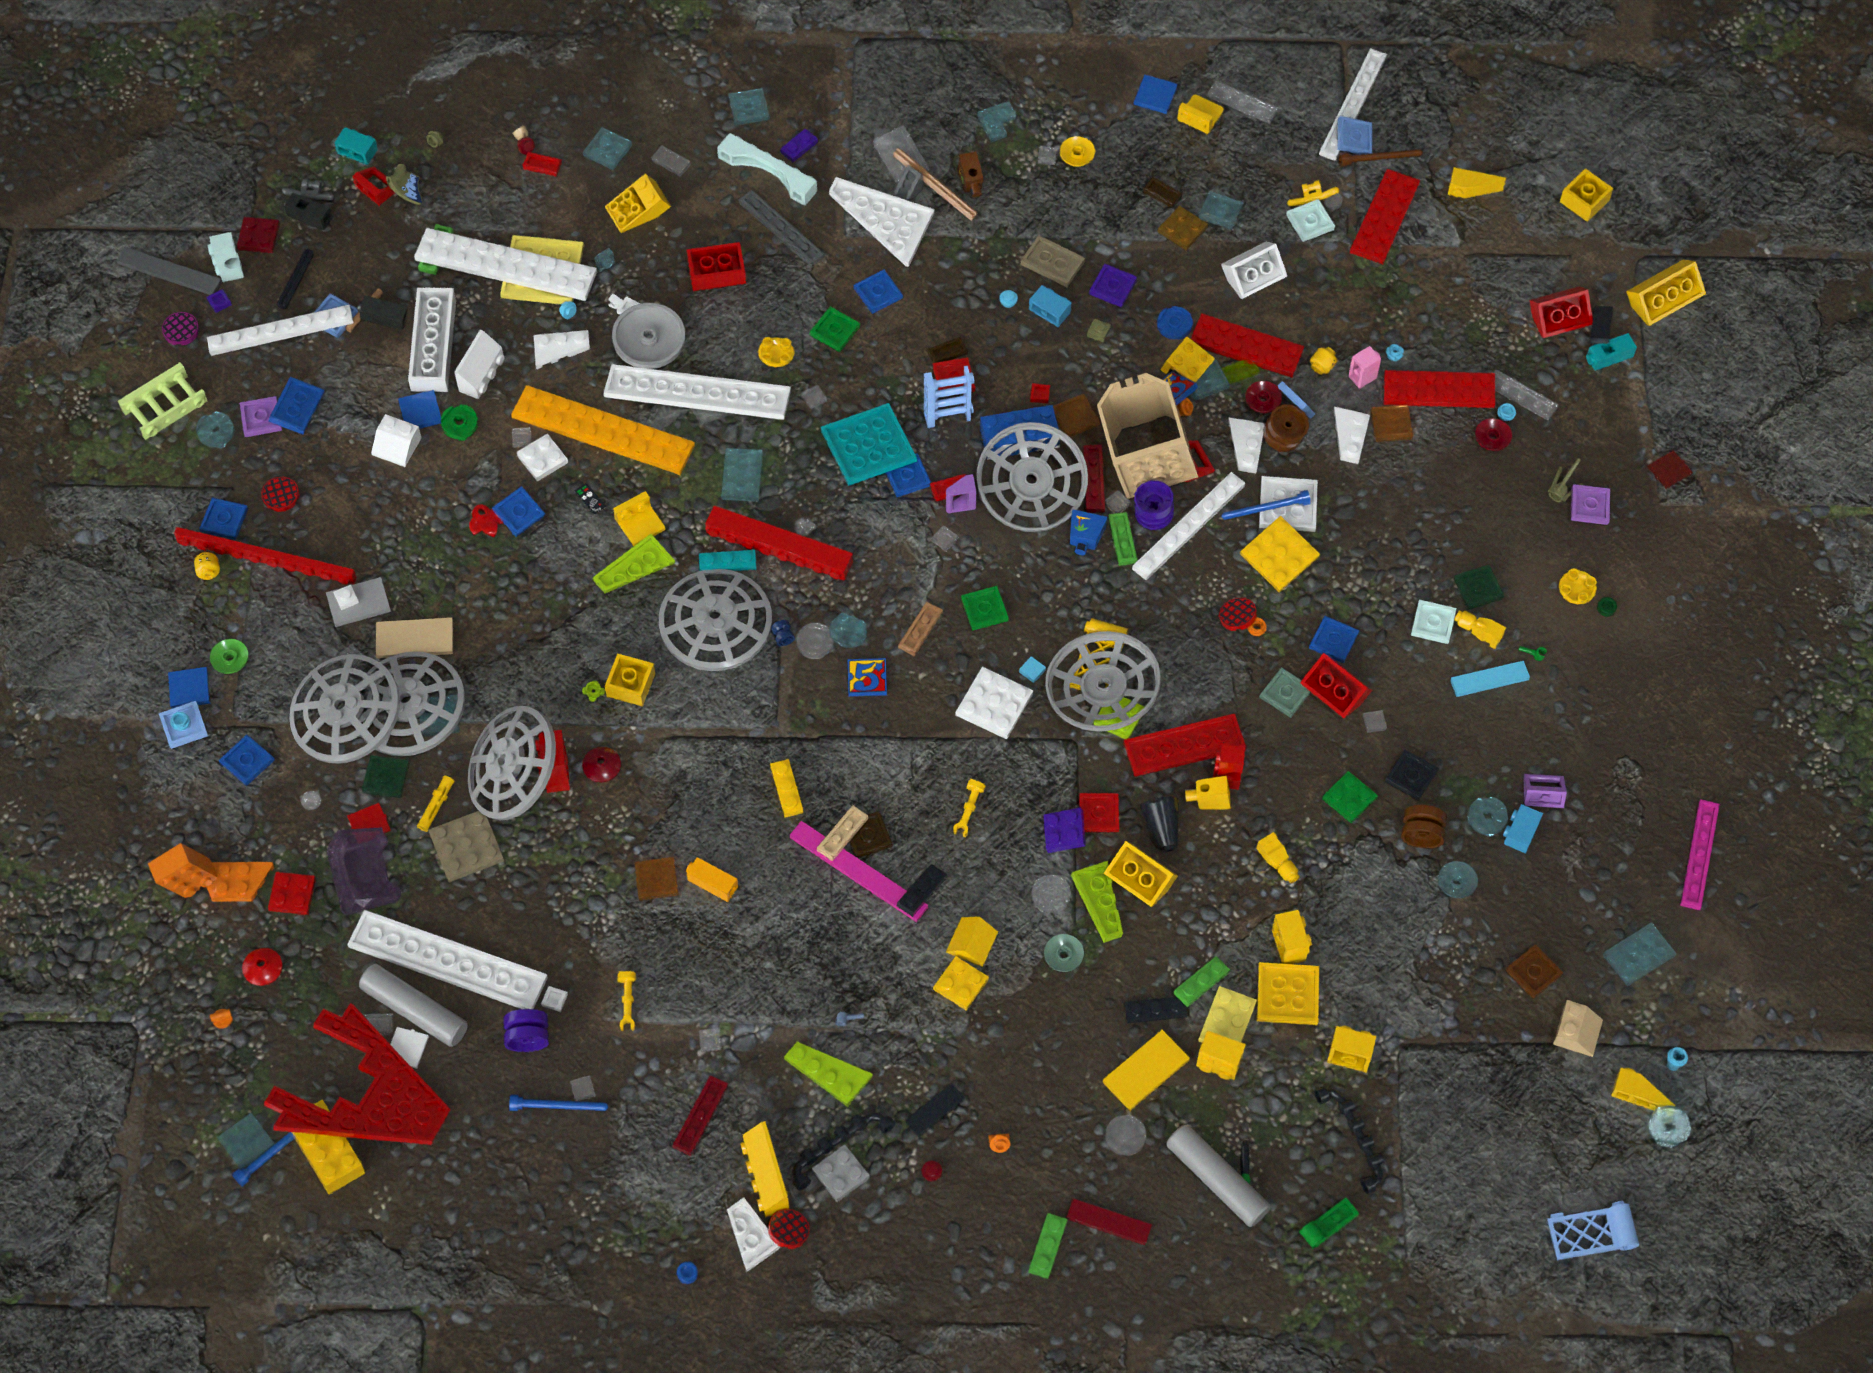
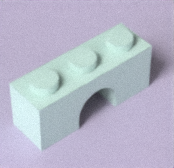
M231 232L210 236L211 244H208V249L213 265H215L217 276H221L222 282L244 278L238 253H236Z

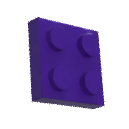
M1104 264L1089 290V295L1122 308L1137 281V276Z
M1081 807L1044 815L1045 843L1048 853L1086 846L1084 816Z

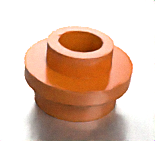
M1256 618L1255 622L1248 627V631L1254 636H1261L1266 632L1267 625L1263 619Z

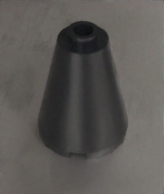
M1176 796L1159 797L1152 803L1151 800L1141 803V811L1158 849H1163V852L1175 850L1174 847L1178 846V798Z

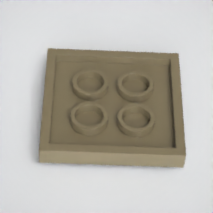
M480 811L428 830L448 883L504 862L487 816L481 814Z

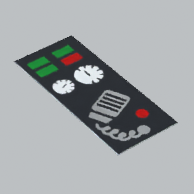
M587 483L574 490L594 515L607 507Z

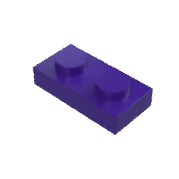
M804 129L780 148V153L793 163L816 145L818 138L807 129Z

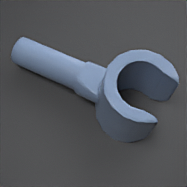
M839 1012L836 1017V1025L846 1026L847 1020L864 1018V1014Z

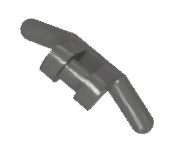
M304 178L301 191L286 187L282 189V193L289 196L294 192L311 200L330 201L334 199V195L331 193H320L322 189V181L315 180L314 182Z

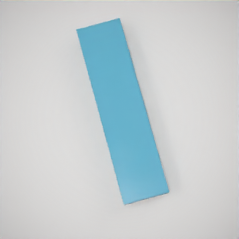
M1524 661L1452 677L1450 681L1456 697L1527 681L1530 676Z

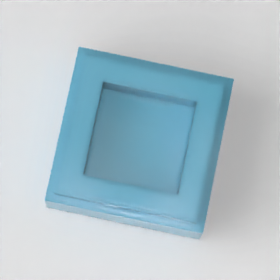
M1032 656L1019 669V673L1033 683L1046 671V667Z

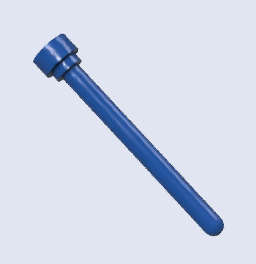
M1308 490L1300 491L1294 497L1224 512L1222 518L1227 520L1297 503L1303 506L1310 505V495Z
M511 1094L509 1110L518 1111L523 1109V1107L606 1111L608 1104L603 1102L523 1099L519 1095Z
M289 1132L248 1167L241 1170L237 1169L232 1173L234 1179L242 1187L248 1183V1179L254 1171L295 1139L292 1132Z

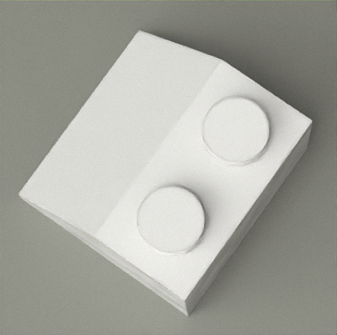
M385 414L376 431L372 455L405 467L421 440L419 426Z

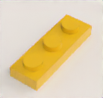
M789 759L770 763L784 817L802 814L803 807Z

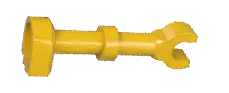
M970 779L966 786L971 791L968 802L964 804L963 808L965 810L962 818L953 828L954 834L957 833L959 828L964 829L963 837L968 835L967 825L971 813L975 811L977 797L979 793L984 792L986 787L982 782Z
M619 971L618 983H624V996H622L624 1015L619 1024L621 1031H624L626 1023L631 1024L632 1031L635 1030V1023L632 1019V1003H634L632 982L636 981V973L632 971Z

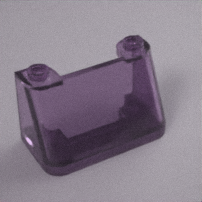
M382 827L337 830L328 845V860L343 915H352L364 910L367 911L395 903L401 896L400 887L396 883L389 882L382 855L384 847L387 846V837L384 835Z

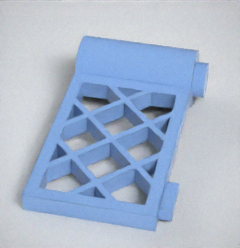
M1624 1201L1614 1202L1610 1208L1566 1216L1563 1215V1212L1551 1214V1218L1547 1219L1557 1260L1613 1250H1630L1639 1246L1630 1206L1625 1204ZM1606 1215L1607 1223L1604 1228L1593 1222L1596 1216ZM1577 1219H1583L1588 1223L1584 1231L1573 1226ZM1561 1222L1567 1226L1563 1235L1554 1230V1223ZM1590 1225L1601 1231L1596 1240L1586 1234ZM1570 1228L1580 1234L1576 1243L1565 1237ZM1603 1233L1611 1237L1613 1245L1604 1246L1598 1242ZM1582 1237L1593 1243L1590 1249H1583L1578 1246ZM1562 1240L1573 1246L1570 1252L1560 1254L1559 1245Z

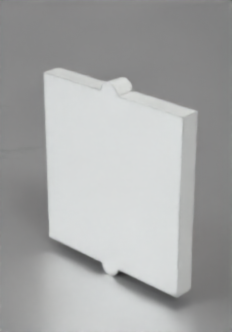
M397 1027L390 1045L412 1068L417 1069L429 1035L415 1032L414 1029L410 1031Z

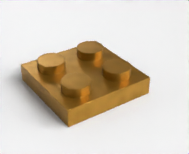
M1179 205L1158 228V233L1184 250H1187L1208 228V223Z

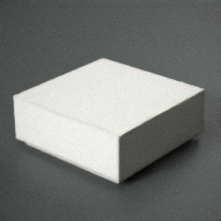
M548 986L541 1005L561 1012L568 993Z

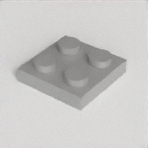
M843 1145L812 1168V1172L836 1202L870 1178V1175L846 1145Z

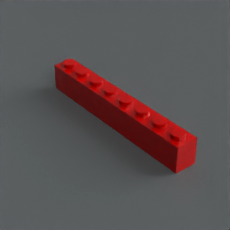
M715 505L705 523L706 533L712 537H720L729 543H737L747 549L758 550L764 555L775 556L782 561L795 563L799 567L810 568L816 573L830 575L834 579L845 581L853 564V553Z

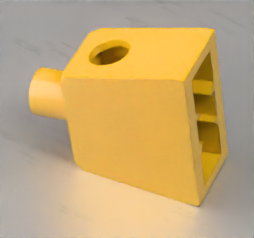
M1227 776L1197 780L1196 789L1185 790L1186 802L1197 801L1201 810L1231 809Z

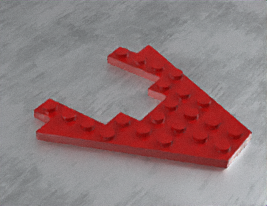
M352 1003L349 1004L342 1017L323 1008L314 1022L313 1028L365 1052L366 1055L359 1064L358 1070L375 1077L359 1105L339 1097L331 1112L274 1086L264 1102V1106L281 1113L273 1129L285 1132L431 1145L451 1109Z

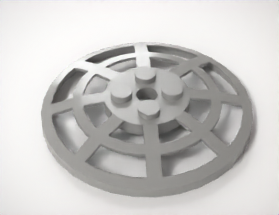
M1028 422L1010 426L999 432L989 441L978 462L976 481L982 502L997 520L1016 530L1041 532L1063 524L1072 517V510H1077L1080 507L1086 494L1088 471L1082 452L1068 435L1050 425ZM1023 430H1039L1053 436L1048 445L1037 441L1025 442ZM1012 433L1016 434L1017 444L1009 447L1001 456L991 451L993 446L1002 438ZM1059 439L1065 442L1072 450L1078 463L1067 466L1064 458L1054 449ZM1027 447L1043 449L1044 452L1040 458L1029 457ZM1019 450L1021 459L1014 465L1005 460L1011 453ZM1050 454L1058 460L1062 468L1052 471L1046 462ZM988 457L996 463L993 471V485L983 486L982 469L984 461ZM1000 467L1010 472L1008 482L998 483ZM1081 470V489L1076 500L1067 495L1070 487V473ZM1034 475L1037 481L1030 484L1027 482L1026 477ZM1064 475L1063 491L1060 492L1052 488L1054 478ZM1011 489L1017 496L1012 505L1004 498L1001 491ZM995 492L1000 502L1009 509L1004 518L991 507L985 496L986 493ZM1048 494L1058 499L1052 506L1043 509L1041 499L1045 498ZM1024 500L1034 502L1036 511L1029 512L1018 508ZM1062 502L1073 506L1063 518L1048 524L1046 514L1056 510ZM1015 513L1025 517H1038L1041 527H1024L1011 523V520Z
M726 569L702 570L681 579L666 594L659 611L661 638L670 653L682 663L706 671L733 669L751 660L766 644L772 626L770 602L761 587L749 577ZM725 574L734 576V579L730 583L719 580L707 581L705 575ZM698 578L700 584L690 588L682 597L673 595L681 585L689 580ZM744 580L751 584L761 595L762 600L751 601L747 593L738 587L739 583ZM709 586H724L727 588L723 594H712ZM702 589L704 597L700 598L697 602L688 599L694 592ZM733 591H736L743 597L745 602L735 604L729 597ZM667 602L678 603L675 612L676 623L665 628L664 612ZM683 605L692 608V617L681 621ZM765 607L766 623L762 634L752 628L755 620L754 608ZM749 610L747 625L738 621L737 611ZM714 612L720 614V616L716 619L710 617V615ZM694 624L695 628L699 631L696 640L688 635L684 629L685 627ZM734 627L742 631L738 637L728 642L726 634L730 633ZM679 631L683 639L692 645L688 656L674 646L668 637L669 634ZM748 635L758 640L749 651L737 658H733L730 648L741 643ZM706 636L719 637L721 644L710 645L704 644L703 641ZM699 649L706 651L723 650L726 661L705 662L695 658Z
M1095 632L1072 640L1058 651L1048 667L1045 687L1052 708L1063 720L1084 730L1110 731L1130 725L1148 712L1159 694L1161 674L1154 654L1141 641L1118 632ZM1097 641H1116L1113 652L1101 651L1089 654L1085 645ZM1123 643L1138 649L1147 659L1137 665L1131 658L1120 654ZM1078 649L1082 658L1073 664L1068 673L1058 670L1057 667L1061 661L1073 650ZM1099 658H1110L1109 664H1101L1097 666L1094 664L1093 660ZM1118 660L1128 664L1132 669L1123 673L1116 667ZM1082 665H1087L1089 670L1086 671L1082 678L1074 676L1075 672ZM1150 665L1155 674L1154 691L1144 690L1142 671ZM1136 675L1138 678V690L1128 689L1127 680ZM1054 676L1064 680V694L1066 698L1056 702L1052 692ZM1070 683L1080 685L1082 694L1071 697ZM1102 683L1109 684V686L1106 688L1099 687V685ZM1124 696L1134 697L1132 702L1123 709L1118 703ZM1140 698H1151L1139 713L1131 718L1128 717L1126 713L1135 707ZM1086 700L1093 706L1090 712H1086L1077 706L1076 703ZM1071 706L1073 710L1087 718L1084 724L1067 717L1059 708ZM1111 706L1115 711L1112 714L1098 715L1100 707ZM1119 717L1122 721L1111 725H1092L1095 719L1108 720Z
M405 652L382 660L380 663L383 666L390 663L391 669L389 671L393 674L399 688L400 709L396 722L409 721L411 728L402 730L392 729L388 737L375 750L391 756H411L436 747L454 731L463 715L465 690L457 671L444 659L426 652ZM408 657L427 658L422 665H398L397 661ZM435 660L440 662L450 671L454 680L442 682L438 674L429 667ZM374 666L367 672V674L370 676L379 669L376 666ZM417 669V672L413 678H402L400 670ZM425 673H428L436 683L425 686L420 680ZM383 676L376 680L375 683L379 693L383 694L382 701L391 702L390 686L384 687L379 685L386 678ZM368 685L364 690H369L367 700H372V690L370 685ZM457 687L458 700L456 709L452 714L443 709L446 700L445 689ZM439 690L438 705L430 704L429 693ZM404 697H411L408 702H401ZM367 708V711L361 714L358 719L361 723L368 718L372 708ZM378 709V713L384 711L385 709ZM425 711L433 713L426 721L418 725L417 718ZM439 716L449 721L437 735L424 741L421 731L432 725ZM375 717L372 723L381 730L384 725ZM414 734L417 745L410 747L386 746L390 735L409 736ZM360 735L362 740L367 744L368 742L364 739L362 735Z
M348 654L331 658L314 668L302 680L293 696L289 720L294 739L308 755L326 763L339 764L358 760L378 748L392 731L400 709L399 688L390 671L371 657ZM354 659H360L375 665L379 670L369 676L367 673L351 667ZM346 660L343 668L333 670L323 676L319 674L325 667ZM341 674L340 682L329 686L325 681L332 676ZM349 674H355L364 678L356 686L348 683ZM383 676L386 677L390 686L391 702L380 701L379 690L374 682ZM313 678L316 682L309 690L305 702L297 703L302 690ZM370 685L373 700H364L360 691ZM320 686L324 693L319 701H310L313 693ZM345 701L344 707L337 709L338 704ZM372 708L368 718L362 724L358 719L363 709ZM309 709H318L320 717L312 725L309 718ZM378 709L390 710L384 726L373 737L367 729L374 721ZM303 710V717L308 731L300 738L294 719L295 712ZM326 723L333 727L332 737L323 735L317 730ZM353 725L357 729L348 735L340 736V728ZM314 735L323 742L331 743V755L316 752L306 744ZM360 735L368 742L356 751L339 755V743L351 741Z
M515 706L506 709L491 720L479 736L469 762L468 788L471 800L481 814L496 820L515 818L527 811L544 791L554 766L556 742L552 726L543 713L527 706ZM525 711L532 714L540 724L530 730L525 724L518 721ZM516 712L512 721L495 727L504 717ZM509 727L506 736L498 740L497 733ZM516 727L524 732V735L518 740L512 738ZM543 731L546 743L545 758L537 759L535 758L536 746L534 736ZM491 740L492 747L488 755H483L487 744ZM528 741L529 756L525 757L523 744ZM486 763V773L481 778L480 764ZM475 765H476V781H477V786H476V788L474 787V771H475ZM523 765H526L523 775L521 776L519 781H517L516 777L520 773ZM533 766L542 767L535 786L527 795L522 786L527 781ZM489 779L494 781L493 793H490L484 787ZM510 783L512 788L500 794L501 784ZM480 792L485 797L493 800V812L487 811L480 805L477 799ZM516 793L522 802L510 810L499 812V800L507 799Z

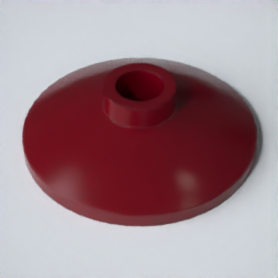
M1258 381L1248 387L1245 399L1248 406L1254 411L1269 413L1280 406L1282 393L1275 384L1268 381Z
M1490 418L1481 421L1477 425L1475 438L1483 448L1490 451H1499L1510 444L1512 431L1504 421Z
M594 748L583 759V772L586 777L594 782H608L614 779L620 772V757L611 748ZM599 760H604L603 763H598Z

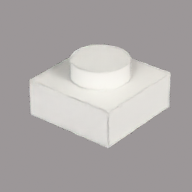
M351 585L333 592L341 610L359 603Z

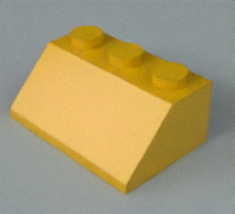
M1128 841L1124 842L1104 872L1106 876L1151 907L1168 892L1178 875Z

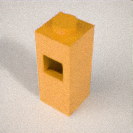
M698 857L694 862H690L686 869L689 882L726 902H729L738 888L737 878Z

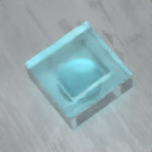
M610 248L595 256L596 268L600 272L610 268L615 263L614 254Z

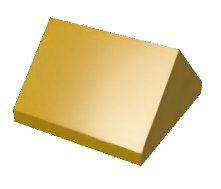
M961 917L946 953L983 967L998 931L981 917Z

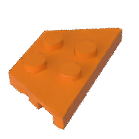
M212 862L218 878L211 885L207 886V890L213 902L253 901L259 888L265 883V878L269 871L274 869L273 862Z

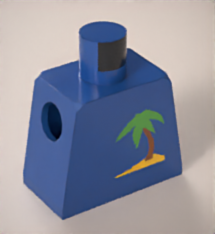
M1072 510L1070 544L1076 546V554L1085 555L1087 549L1095 550L1106 529V516Z

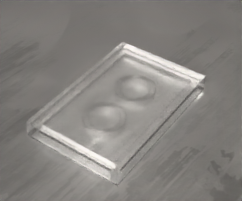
M904 125L873 140L872 143L897 184L906 169V166L893 156L898 148L902 149L928 172L930 171Z

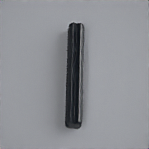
M305 249L277 302L279 308L285 310L289 305L314 256L312 250Z

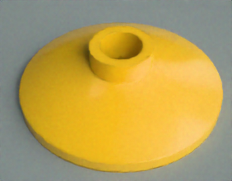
M1071 137L1062 143L1060 156L1069 165L1084 166L1093 160L1095 148L1092 142L1084 137Z

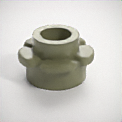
M430 131L428 133L429 135L426 137V140L430 146L437 147L443 143V137L439 132Z

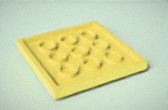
M513 235L510 248L580 264L584 243ZM504 281L500 293L503 299L562 304L565 301L573 302L571 297Z

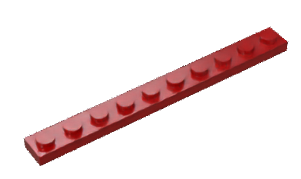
M176 527L174 532L177 542L183 546L190 545L200 550H211L220 555L228 554L237 559H249L254 563L261 562L271 567L278 566L291 572L299 571L308 576L315 575L325 580H336L342 584L349 583L354 585L357 580L354 569Z

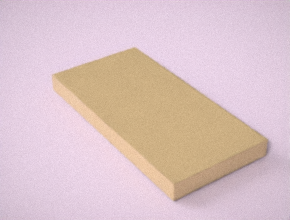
M453 618L376 622V658H389L405 652H426L434 655L453 654Z

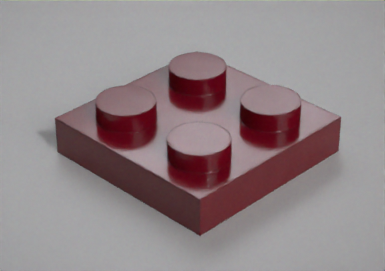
M244 217L237 249L241 251L273 253L280 226L279 220Z

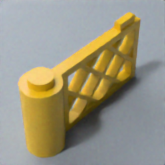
M1093 618L1086 622L1084 632H1087V634L1106 631L1128 634V628ZM1116 641L1094 642L1097 643L1099 649L1091 653L1087 647L1088 644L1085 647L1088 653L1092 654L1105 651L1110 647L1114 648ZM1105 658V660L1096 663L1095 660L1093 662L1096 666L1109 664L1110 658ZM1082 665L1075 672L1074 676L1079 677L1089 669H1084ZM1070 683L1071 688L1081 690L1080 685Z

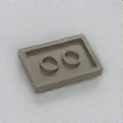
M1039 235L1021 259L1022 266L1065 287L1069 286L1085 262L1084 257Z

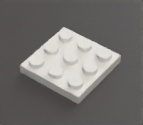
M1262 476L1260 504L1294 497L1304 490H1308L1311 504L1303 506L1297 503L1260 512L1259 528H1267L1279 516H1282L1296 531L1315 532L1318 480Z
M982 667L956 710V716L1007 739L1031 699L1033 690Z

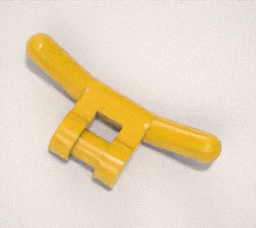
M1319 180L1314 181L1312 184L1305 183L1302 184L1304 197L1290 199L1287 204L1289 206H1297L1317 199L1323 200L1339 193V188L1333 187L1322 192Z

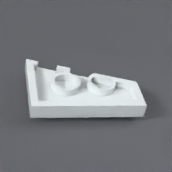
M588 330L534 335L536 370L549 362L555 363L558 362V359L565 356L571 357L589 350Z
M1334 407L1340 460L1358 464L1370 415Z
M1229 417L1228 424L1231 430V439L1234 445L1238 471L1256 474L1265 423Z
M742 1198L727 1209L747 1272L781 1248L771 1240L767 1227L745 1198Z

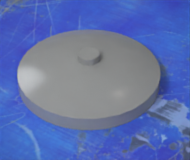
M657 303L637 304L625 310L615 321L612 330L613 346L619 357L634 367L645 369L663 367L674 361L681 353L685 344L684 325L680 317L672 309Z

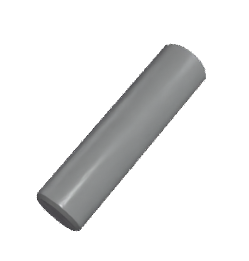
M372 964L361 976L359 981L360 990L449 1047L457 1045L465 1035L468 1027L466 1020L380 965Z
M1188 1124L1182 1125L1170 1136L1167 1141V1147L1248 1227L1256 1225L1268 1213L1270 1204Z

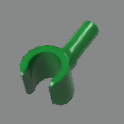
M1519 647V651L1533 655L1536 661H1542L1545 656L1539 653L1545 654L1547 652L1544 647H1539L1537 650Z

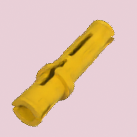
M443 776L437 790L433 791V797L417 824V828L428 832L443 801H446L448 798L447 794L455 782L452 778Z

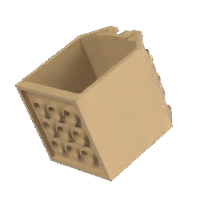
M1148 373L1138 375L1139 383L1134 384L1132 377L1125 379L1127 387L1121 388L1120 381L1110 384L1097 404L1113 465L1127 499L1133 498L1137 488L1150 480H1158L1166 483L1168 486L1198 478L1182 419L1168 382ZM1163 416L1176 420L1180 438L1122 456L1118 455L1115 439L1122 429L1150 422Z

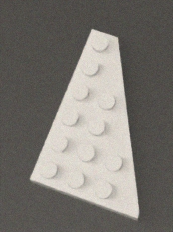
M836 177L829 190V195L897 259L909 267L932 220L934 209Z

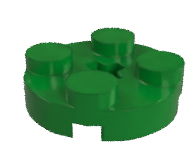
M460 405V407L451 406L441 416V426L444 433L448 437L458 439L459 441H465L474 434L479 424L474 409L467 405ZM462 419L463 423L460 425H458L455 422L456 420L460 421Z

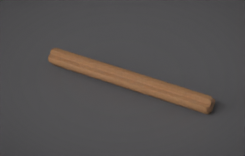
M898 148L894 152L893 156L906 167L910 165L923 174V181L968 219L973 220L977 216V211L902 149Z

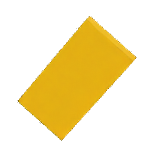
M1161 1030L1106 1076L1102 1082L1131 1111L1184 1066L1190 1058Z

